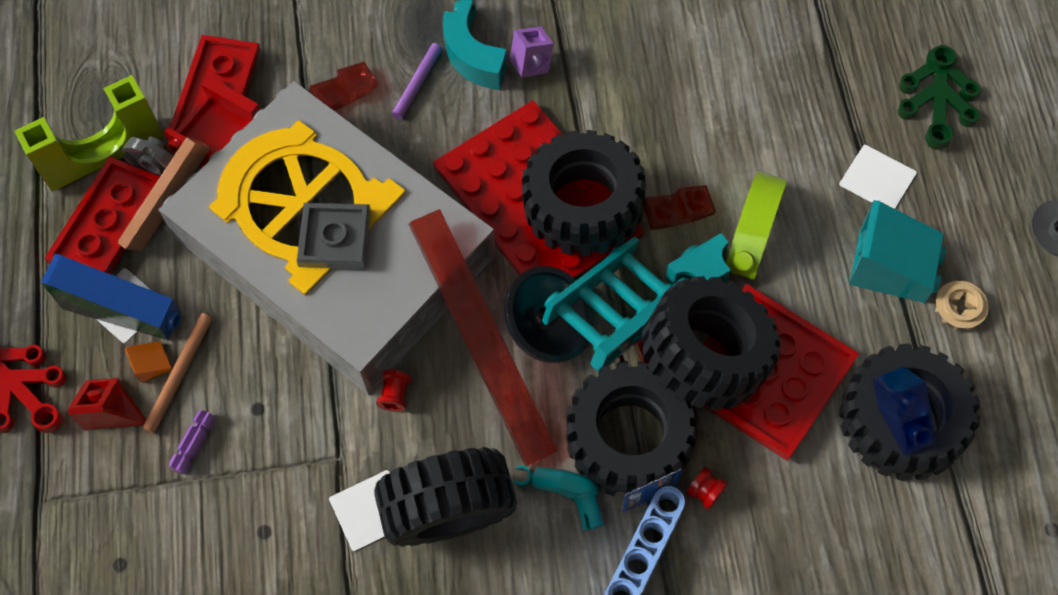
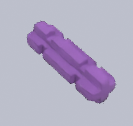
M203 410L197 412L193 419V422H195L194 426H189L177 448L179 453L174 454L169 462V467L173 471L180 474L188 472L192 465L190 462L191 458L195 459L207 437L206 431H210L215 423V417L209 412Z

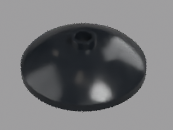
M538 266L523 272L510 285L504 301L505 322L515 343L530 357L546 363L568 361L579 355L589 343L585 337L560 315L548 325L542 322L546 310L544 305L547 299L554 292L558 291L561 293L577 281L567 272L555 267ZM581 298L571 308L594 328L593 308ZM536 316L541 319V324L537 321Z

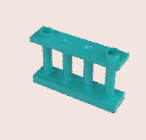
M633 237L618 248L614 247L606 259L561 293L558 291L554 292L544 305L546 310L542 322L545 325H548L560 315L593 345L595 353L590 365L597 372H599L600 368L612 364L642 339V333L646 327L645 324L664 293L671 286H675V284L671 285L670 283L666 285L633 257L639 243V239ZM625 266L657 293V298L652 302L650 300L645 301L614 273ZM604 282L637 311L636 315L631 319L629 317H622L597 295L593 289ZM582 298L616 328L615 332L610 336L606 334L602 336L574 311L571 306Z

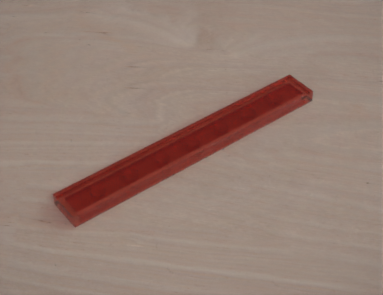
M436 210L411 221L408 225L524 465L529 466L557 452L441 210Z

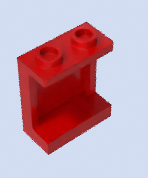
M210 76L202 83V88L206 95L176 130L167 127L163 131L169 142L167 144L168 147L175 154L187 137L202 141L208 145L210 150L198 166L201 169L208 163L210 157L215 152L223 149L231 141L233 135L237 131L243 130L260 110L256 102Z

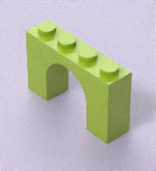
M133 75L103 88L113 106L114 113L109 124L93 136L81 140L61 139L54 133L45 117L14 131L25 154L52 192L102 168L109 156L117 160L123 158L125 152H122V149L131 137L146 141L149 137H154L158 140L165 137Z

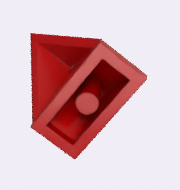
M119 378L85 380L68 408L69 415L83 430L144 426L147 420L122 388Z

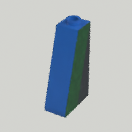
M59 254L54 255L41 281V284L63 310L164 340L169 339L172 331L178 328L181 321V311L172 298Z

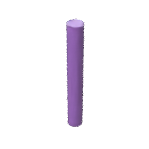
M432 43L394 108L392 112L394 118L398 120L403 119L442 51V47L439 44Z

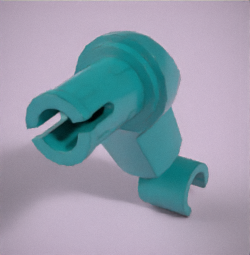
M519 465L515 468L516 470L527 471L528 473L527 479L523 482L513 480L516 485L527 487L532 483L536 490L560 494L568 499H572V502L576 501L583 531L604 526L596 499L600 489L592 479L565 469L537 467L532 472L524 465Z

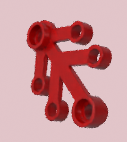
M0 345V419L6 418L5 424L0 426V433H7L14 426V419L9 415L12 393L32 413L31 422L40 432L51 433L61 425V413L51 404H42L23 383H47L52 388H58L66 381L65 372L55 365L49 366L46 369L10 370L3 363L26 361L32 367L42 365L46 359V354L38 345H29L26 348H2ZM39 352L37 358L30 360L32 353ZM59 373L56 380L50 381L52 374ZM48 417H54L49 424L44 425V422Z

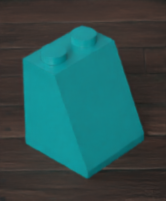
M873 200L860 229L849 285L926 303L931 293H937L940 286L941 275L936 273L938 265H942L946 254V247L942 246L944 233L880 201Z

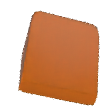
M161 341L125 348L134 374L141 383L172 370Z

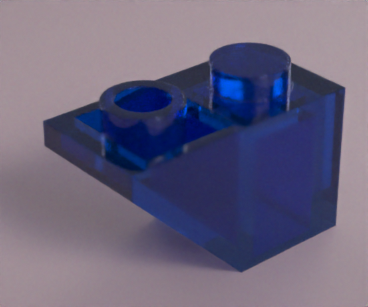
M905 367L874 378L873 383L879 410L901 452L907 456L936 444L937 439L926 382Z

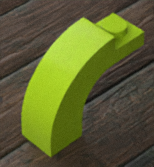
M761 171L756 172L726 260V265L730 268L731 273L755 279L787 179Z

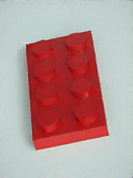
M201 35L169 128L176 130L206 95L202 88V83L208 76L246 97L261 51L259 43Z
M109 156L44 257L45 261L50 265L54 255L59 254L111 274L126 250L118 244V240L160 176Z

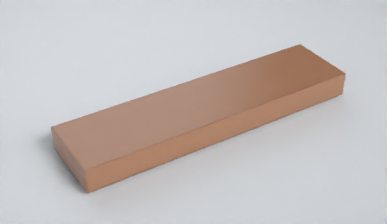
M185 138L118 240V244L127 250L143 251L163 220L158 209L163 206L164 201L170 195L175 194L186 184L187 179L194 174L210 150L208 145L199 140Z

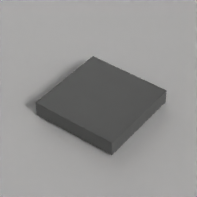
M304 203L297 254L298 267L365 269L371 215L370 204Z

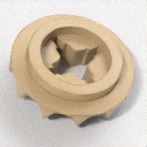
M949 282L939 290L935 298V312H938L942 317V323H949L954 327V330L966 328L969 331L975 326H980L988 314L989 305L985 294L980 288L970 282ZM963 296L964 307L968 309H965L959 315L957 306L953 304H956Z

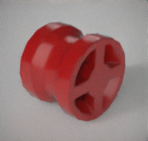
M704 467L688 488L686 495L690 498L699 499L702 502V506L709 511L726 489L728 482L724 479L715 478L712 476V471Z

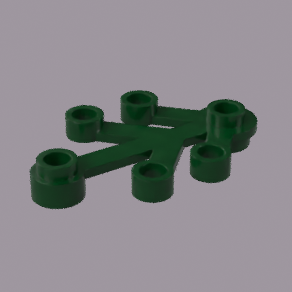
M939 45L931 49L927 54L926 64L913 73L903 75L899 83V89L903 93L913 94L917 90L919 82L934 74V83L912 98L902 100L897 112L902 119L910 120L914 118L918 108L933 99L932 124L925 135V140L928 146L935 150L947 147L953 137L952 128L946 124V101L960 114L958 119L964 127L975 126L980 117L978 109L970 106L967 102L976 100L981 88L977 82L971 81L956 66V53L951 47L946 45ZM947 76L961 88L960 96L947 84ZM905 82H911L913 86H909ZM966 89H970L974 93H969L966 91ZM903 107H909L912 111H906ZM965 115H971L973 119H968Z

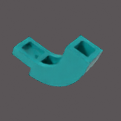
M456 0L453 12L445 11L443 16L444 42L449 61L456 71L470 82L482 87L500 90L507 69V50L482 44L473 38L470 34V29L477 11L476 0Z

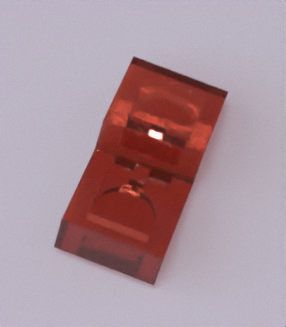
M364 61L338 69L336 78L309 85V93L335 111L377 88L378 83Z

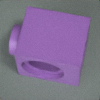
M542 26L514 30L510 61L521 77H533L549 73L554 43Z

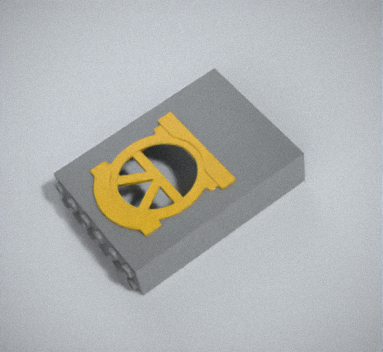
M295 81L287 88L280 90L275 99L265 109L259 110L253 120L243 130L237 131L223 149L215 152L210 157L208 163L197 173L192 174L187 179L186 184L175 194L170 195L164 201L163 206L158 209L172 235L179 243L367 395L381 383L383 372L394 369L496 258L494 229ZM300 155L313 156L329 162V165L308 186L297 159ZM283 159L296 196L251 190V185L256 176L266 166L276 160ZM342 172L352 187L354 204H370L371 208L365 269L298 267V246L286 245L274 240V238L303 210L304 203H310ZM259 203L285 208L261 230L252 219L249 204Z

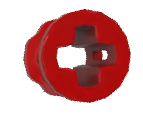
M385 370L382 374L384 384L381 397L377 398L376 405L384 410L402 412L406 409L404 398L407 385L411 384L412 378L405 372Z

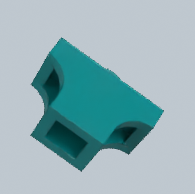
M720 233L700 246L697 244L690 246L683 252L680 258L668 264L666 279L671 285H674L682 277L691 280L692 277L705 276L706 280H709L710 277L722 278V282L727 283L731 270L723 258L726 255L729 242Z

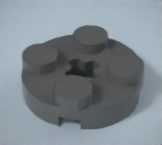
M131 137L122 149V152H125L123 157L130 165L158 176L162 175L174 157L164 150L166 148L165 144L154 137H149L147 141Z

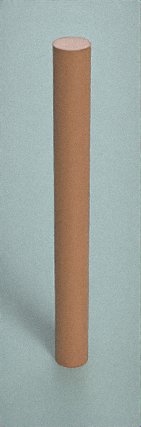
M205 313L200 314L142 428L145 432L154 435L213 320L211 316Z

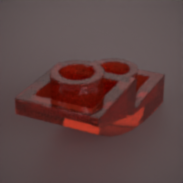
M707 185L681 187L672 195L645 198L644 211L651 230L695 222L716 213Z

